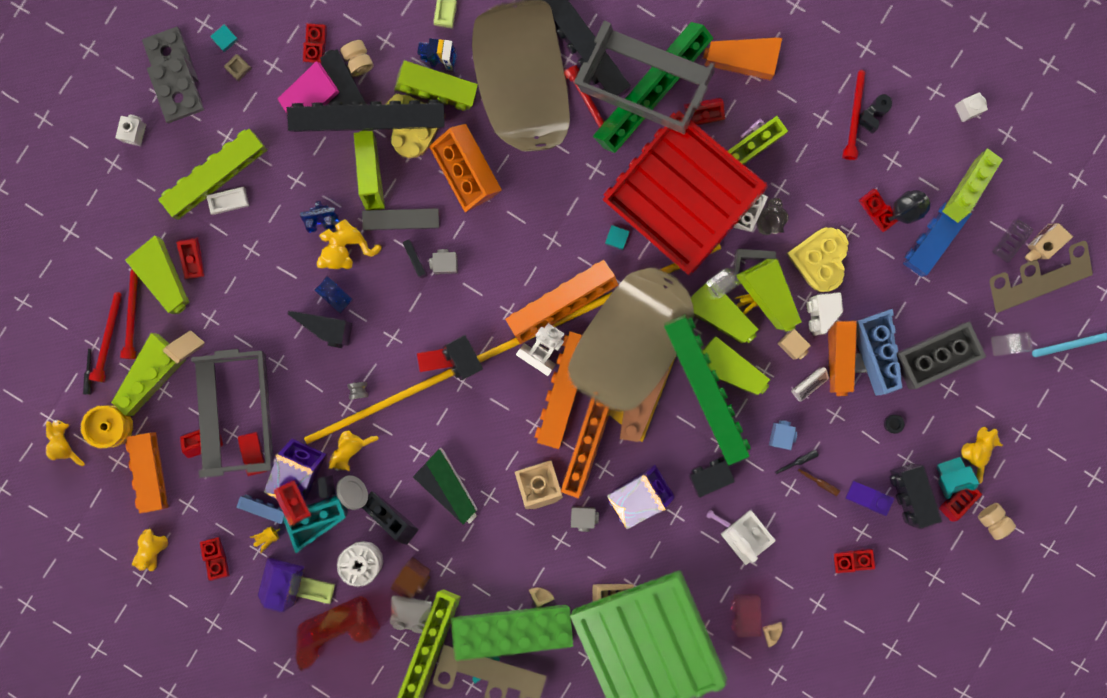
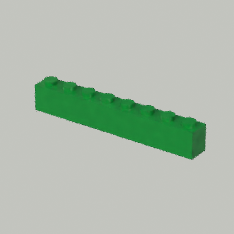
M690 22L666 52L694 62L714 38L703 24ZM652 67L625 99L653 110L680 77ZM617 107L593 137L604 149L616 153L645 118Z
M686 314L664 323L668 337L728 466L750 457L748 451L751 450L750 444L747 439L743 440L741 436L743 429L739 421L735 422L733 418L736 414L732 405H727L725 401L728 397L724 388H719L717 381L720 379L716 370L712 371L709 366L712 362L708 353H703L701 346L704 345L700 336H696L693 331L696 327L692 318H687Z

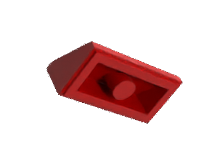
M721 98L701 101L691 121L699 125L725 120L724 101ZM691 103L684 104L685 114Z
M200 430L180 437L182 453L187 458L201 454ZM220 435V446L222 447L223 440Z
M294 480L273 490L290 526L311 516Z

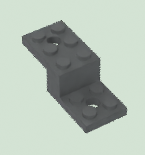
M174 27L142 39L151 64L147 71L165 121L169 124L204 111L195 85L198 78L180 29ZM166 47L171 48V53L168 56L163 55V50ZM180 93L183 94V100L180 103H176L174 100L175 96Z

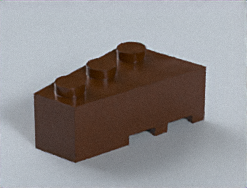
M412 557L393 581L390 589L401 597L411 599L416 591L420 593L431 578L428 575L431 570Z

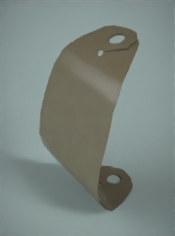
M521 0L496 5L476 18L472 37L473 61L477 82L489 121L499 138L521 151L552 149L556 145L561 144L567 135L570 115L566 79L551 7L542 0ZM546 144V146L537 147L536 145Z
M655 268L642 269L627 275L603 304L577 344L568 365L569 377L573 385L597 402L615 410H632L644 401L660 382L677 355L664 328V323L686 314L687 318L691 317L692 320L694 318L692 301L688 291L674 277ZM664 278L670 279L674 284L667 282Z

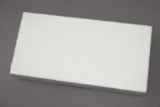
M245 187L207 195L212 215L249 206Z

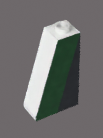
M439 448L413 478L462 525L466 522L470 524L477 516L475 514L477 507L444 450Z

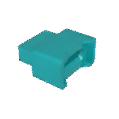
M960 457L937 464L936 469L940 475L938 484L946 499L951 498L952 493L964 489L973 491L978 488L980 483L971 466L965 467Z

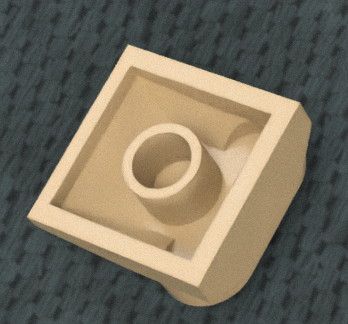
M551 460L515 471L526 509H537L556 503L563 498Z

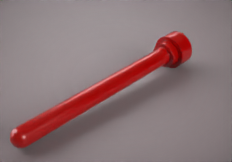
M574 65L565 70L564 74L567 79L574 82L580 70L577 65ZM575 84L600 128L604 124L601 114L590 95L580 92L578 85Z
M860 70L857 74L848 145L843 149L842 158L846 160L858 159L859 151L856 147V138L865 80V71Z
M133 269L130 270L125 347L120 351L121 359H136L137 351L133 347L138 275Z
M120 292L114 293L96 369L90 372L89 380L105 383L106 375L103 370L122 297Z

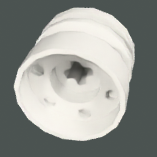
M367 541L356 542L345 549L340 555L337 564L338 573L342 580L349 585L357 587L366 585L381 571L383 556L379 548L373 543ZM357 561H358V563H361V562L363 563V566L361 567V569H360V567H356V566H355V564L357 563Z

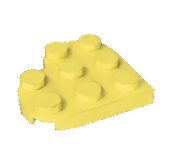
M395 94L389 101H401V104H409V101L417 99L407 95ZM439 128L392 129L391 143L398 154L412 159L423 155L427 151Z
M825 227L789 251L787 256L814 290L820 293L829 292L838 288L843 282L845 269L841 261L847 255L848 240L841 230Z

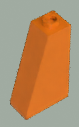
M782 38L712 41L709 48L706 47L704 50L703 59H706L705 66H709L711 62L714 64V68L771 80L775 74Z
M856 321L834 322L828 330L830 393L836 392V396H848V392H854Z

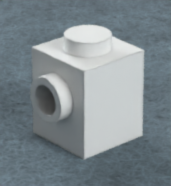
M980 92L961 100L955 105L962 123L988 110L987 101Z
M121 116L115 138L124 143L141 146L146 124L140 121L138 116Z

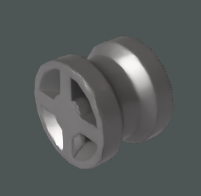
M367 382L347 384L348 389H350L349 399L368 397L365 389Z

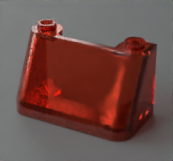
M361 596L355 597L302 622L297 627L296 663L300 671L311 667L316 659L319 658V648L333 638L349 631L354 641L362 643L377 634L380 626L368 600Z

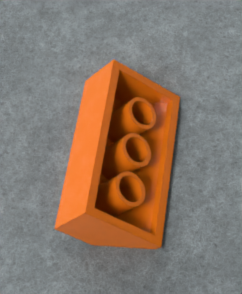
M466 124L450 127L429 146L464 212H468L492 199L502 191Z

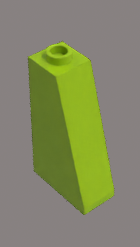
M362 130L354 133L359 196L366 211L385 209L376 138L373 130Z
M153 236L125 261L168 313L179 314L186 309L185 305L189 303V300L164 241L160 237Z
M766 259L736 275L737 279L776 329L787 332L795 329L796 325L801 323L800 316L777 259Z
M712 279L690 297L694 316L740 343H745L746 341L749 343L757 336L755 332L758 328Z
M716 336L703 349V353L707 352L712 363L709 364L711 370H716L720 381L754 395L763 394L768 389L769 385L767 383L770 379Z

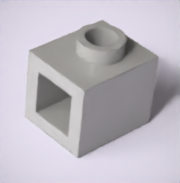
M440 249L437 250V253H432L433 258L429 259L430 270H433L434 274L458 273L456 252Z
M572 506L571 527L578 528V531L589 532L590 528L594 529V525L598 524L599 512H595V507Z

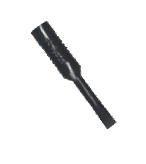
M88 349L83 395H91L92 380H89L91 349Z
M815 449L797 458L795 462L775 471V473H781L795 465H802L818 457V452Z

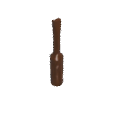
M800 469L797 470L836 497L840 493L838 488L826 481L817 479Z

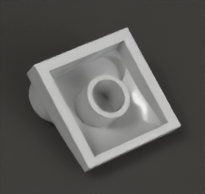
M392 596L390 624L397 630L409 629L415 633H422L431 611L432 602Z

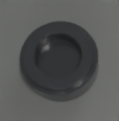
M892 414L885 418L884 428L887 432L897 434L904 429L905 422L901 416Z

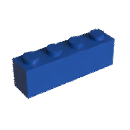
M945 202L939 208L938 212L940 214L937 218H933L928 223L927 227L929 229L926 233H922L917 238L916 243L918 244L915 248H911L906 253V260L903 264L920 277L928 275L972 215L971 212L957 223L942 212L947 204Z

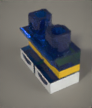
M429 38V43L419 42L417 53L420 55L421 61L429 62L431 67H435L438 63H444L447 70L454 71L457 52L452 41Z

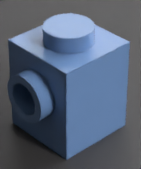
M779 420V424L773 423L769 446L791 450L792 444L797 439L796 427L790 426L791 422Z

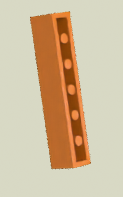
M602 260L592 265L586 271L577 274L571 280L560 284L559 287L551 292L545 293L536 301L527 304L521 310L512 313L505 320L518 342L522 344L534 337L541 326L545 328L548 323L554 325L617 287L618 282L606 262Z
M569 332V336H564L562 346H565L564 353H559L556 364L560 366L558 372L554 371L551 383H554L553 390H548L545 400L549 402L548 407L542 410L540 417L543 420L542 427H537L534 437L538 439L537 443L556 449L560 448L577 390L569 377L568 365L583 335Z
M591 398L561 489L562 493L576 498H580L584 493L611 411L610 407L604 406Z

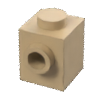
M795 329L789 331L777 343L793 360L802 359L809 352L807 349L811 346Z

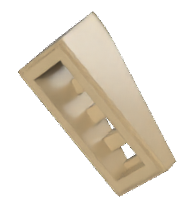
M593 584V602L601 599V591L602 598L608 597V590H610V595L616 594V590L619 593L623 589L633 588L634 585Z

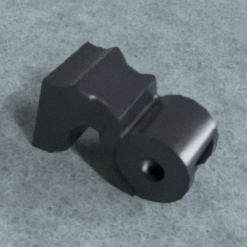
M886 94L879 95L860 114L859 125L872 134L877 131L879 120L874 118V116L883 117L891 109V98Z

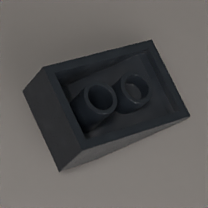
M288 310L289 316L322 341L328 342L327 346L343 348V345H349L353 323Z

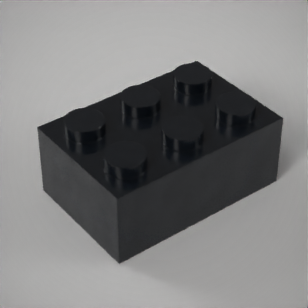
M910 463L890 470V482L893 487H896L898 493L896 494L898 504L902 505L904 522L918 529L941 523L942 519L924 466Z

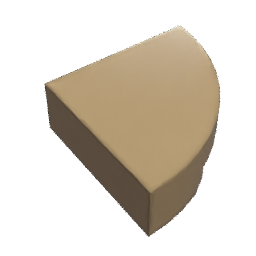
M536 587L529 589L537 608L555 600L554 596L544 588Z
M781 622L762 627L768 647L775 645L780 638L783 630Z

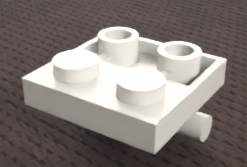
M751 510L721 533L722 537L745 565L749 562L754 563L758 559L757 556L776 541Z

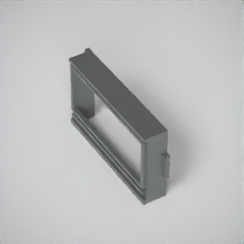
M604 21L594 40L597 43L588 63H583L574 84L578 85L580 92L685 134L715 73L714 64L710 62L708 68L613 31L611 23ZM606 49L699 85L682 122L589 85Z
M239 349L214 351L215 355L191 357V361L195 363L202 455V470H199V478L224 476L225 472L247 470V473L271 471L274 465L266 354L263 351L239 353ZM258 359L265 463L222 468L215 363Z

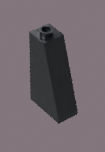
M338 49L325 52L324 56L320 57L321 65L339 90V93L329 102V106H331V102H343V106L350 105V102H362V105H367Z

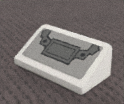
M825 367L818 368L791 390L799 402L829 379L827 369Z

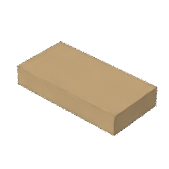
M190 330L167 345L163 352L178 364L202 348L205 342Z

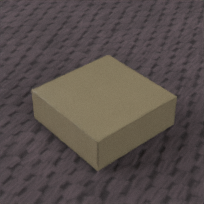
M238 54L224 66L238 82L252 69Z

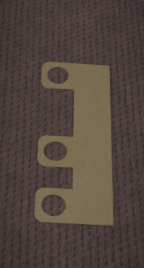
M1081 241L1070 246L1071 264L1044 275L1040 273L1037 260L1023 264L1020 267L1022 283L1014 287H1010L1009 277L1006 272L991 277L990 287L996 313L1093 275L1087 242ZM1077 246H1083L1085 249L1081 257L1073 255V251ZM1029 265H1034L1036 268L1035 274L1027 277L1024 273L1025 268ZM1003 277L1006 281L1004 287L996 289L994 287L995 280Z
M443 645L433 684L441 688L451 689L456 673L460 672L489 681L484 698H491L489 693L494 687L502 691L501 698L506 697L508 687L521 691L519 698H540L546 676L486 657L456 661L453 647ZM441 672L450 674L451 679L448 684H441L438 681V675Z

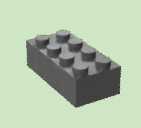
M970 322L961 323L897 352V362L900 365V371L908 389L922 387L986 357Z

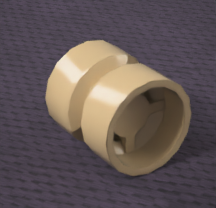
M362 40L349 42L340 49L344 61L349 63L347 67L351 76L365 74L374 67L370 56L366 54L367 50Z
M999 503L986 507L978 515L981 523L985 527H989V533L995 540L1006 537L1016 528V524L1012 519L1005 516L1006 512Z

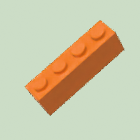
M156 432L127 437L125 446L130 455L129 469L133 473L132 487L136 491L135 506L139 509V514L169 508Z

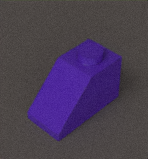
M852 481L845 497L884 516H887L894 501V498L855 481Z

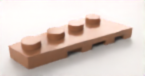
M668 368L660 382L644 401L636 408L623 412L620 439L640 441L670 368Z

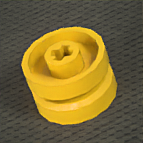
M96 406L84 415L81 422V433L85 441L97 448L118 447L127 441V437L131 436L133 431L131 416H125L115 406Z

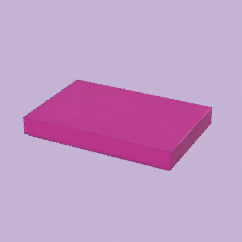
M316 61L278 98V101L287 113V107H292V103H303L304 106H311V103H323V106H325L339 93V90L320 62Z

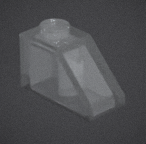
M727 268L707 282L709 286L707 289L713 297L716 296L719 299L740 286L741 283L737 279V274L734 270Z

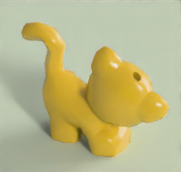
M344 219L335 225L337 231L332 232L330 229H327L319 235L322 241H329V244L322 249L321 256L317 260V267L351 269L353 262L349 257L348 250L345 248L347 244H359L363 254L370 257L379 254L382 247L376 244L372 249H369L361 232Z

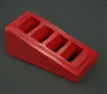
M966 489L953 493L951 498L947 499L939 509L950 521H958L983 495L978 489L973 491L967 489L973 495L972 498L965 492Z

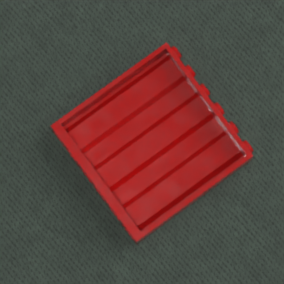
M678 110L677 113H672L669 117L682 122L685 115ZM690 121L685 134L666 126L659 128L654 135V140L651 143L648 142L642 148L641 152L643 153L630 162V168L626 173L622 172L616 179L617 183L613 188L609 187L604 193L605 197L603 198L605 203L689 276L697 270L768 189L766 183L692 121Z

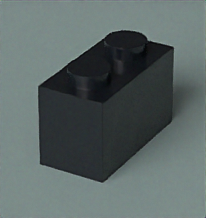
M466 335L442 346L444 349L442 351L446 361L450 360L453 366L451 371L456 379L459 377L460 380H464L483 370Z
M720 458L709 462L710 466L705 468L699 466L691 470L692 473L688 476L698 497L707 495L735 482L726 460L720 461Z

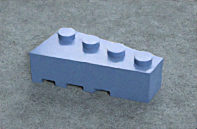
M893 309L856 321V343L876 396L902 388L900 365L897 362L898 348L895 345L894 333H896L895 325H893L892 316H894Z

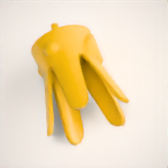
M750 294L735 297V299L742 298L737 303V307L751 303L743 312L744 315L758 305Z
M270 526L263 530V532L251 536L250 538H254L256 541L253 545L257 547L264 543L261 546L260 553H262L272 542L279 539L277 532L280 529L275 531Z

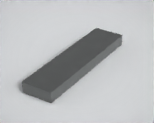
M439 209L362 211V226L364 231L439 228Z

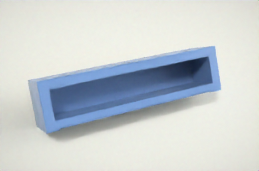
M247 494L240 496L236 508L280 524L284 523V513L281 507H274V504L269 502L267 504L263 503V500L258 498L256 500L252 499V496Z

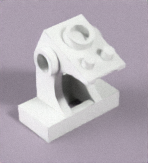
M549 323L545 328L541 326L535 335L538 338L534 346L531 348L524 343L516 355L549 376L556 365L549 360V357L554 349L558 351L562 346L564 333ZM542 343L545 346H547L549 348V351L539 344Z

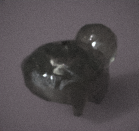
M775 197L768 200L766 207L762 209L756 226L758 232L762 235L784 233L783 228L788 222L789 216L783 208V202L780 198Z

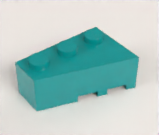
M338 495L306 505L311 516L291 526L284 515L283 519L295 553H298L321 534L346 518L348 513L347 507L340 502Z

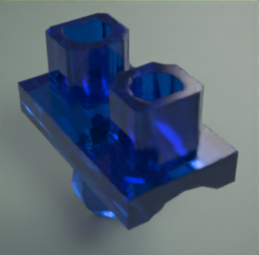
M316 201L315 207L309 208V211L300 212V218L308 233L316 232L317 224H323L324 229H335L336 221H339V215L336 214L335 208H329V205L322 206L321 201Z
M328 276L315 288V291L340 314L353 301Z

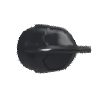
M919 190L905 192L894 202L893 216L888 219L890 222L896 219L905 224H911L923 219L930 210L928 196Z

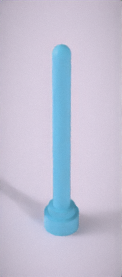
M1107 333L1032 351V356L1040 357L1106 341Z

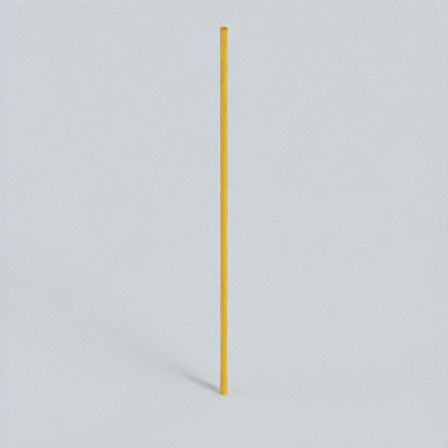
M720 244L711 253L720 250ZM672 263L660 269V271L669 274L680 269V267ZM613 292L588 303L552 326L557 327L603 305ZM514 338L478 355L477 358L481 363L520 343L517 338ZM451 368L305 437L306 444L308 445L453 376Z

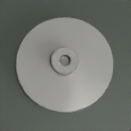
M350 475L345 476L338 482L337 495L345 507L357 510L367 503L368 492L366 486L359 478Z

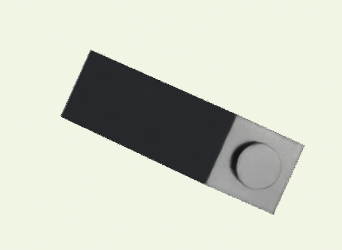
M373 491L368 495L367 503L361 507L394 540L407 545L419 530L405 516Z

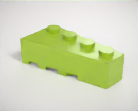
M404 60L400 67L394 90L425 99L440 100V103H444V105H453L459 110L466 111V109L469 110L473 105L478 84Z
M150 334L111 402L125 416H134L186 361L184 359L177 364L163 352L169 343L160 334Z

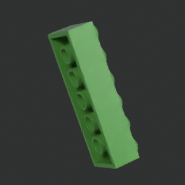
M567 605L451 617L453 651L456 661L573 647L570 607Z

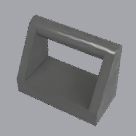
M737 249L734 254L733 281H739L736 275L739 274L741 259L759 261L776 259V251Z

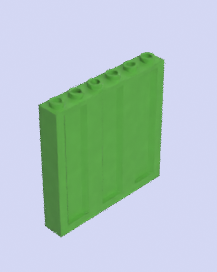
M681 570L574 608L570 615L606 698H691L694 696L698 698L705 695L706 692L712 690L714 692L720 691L726 686L727 676Z

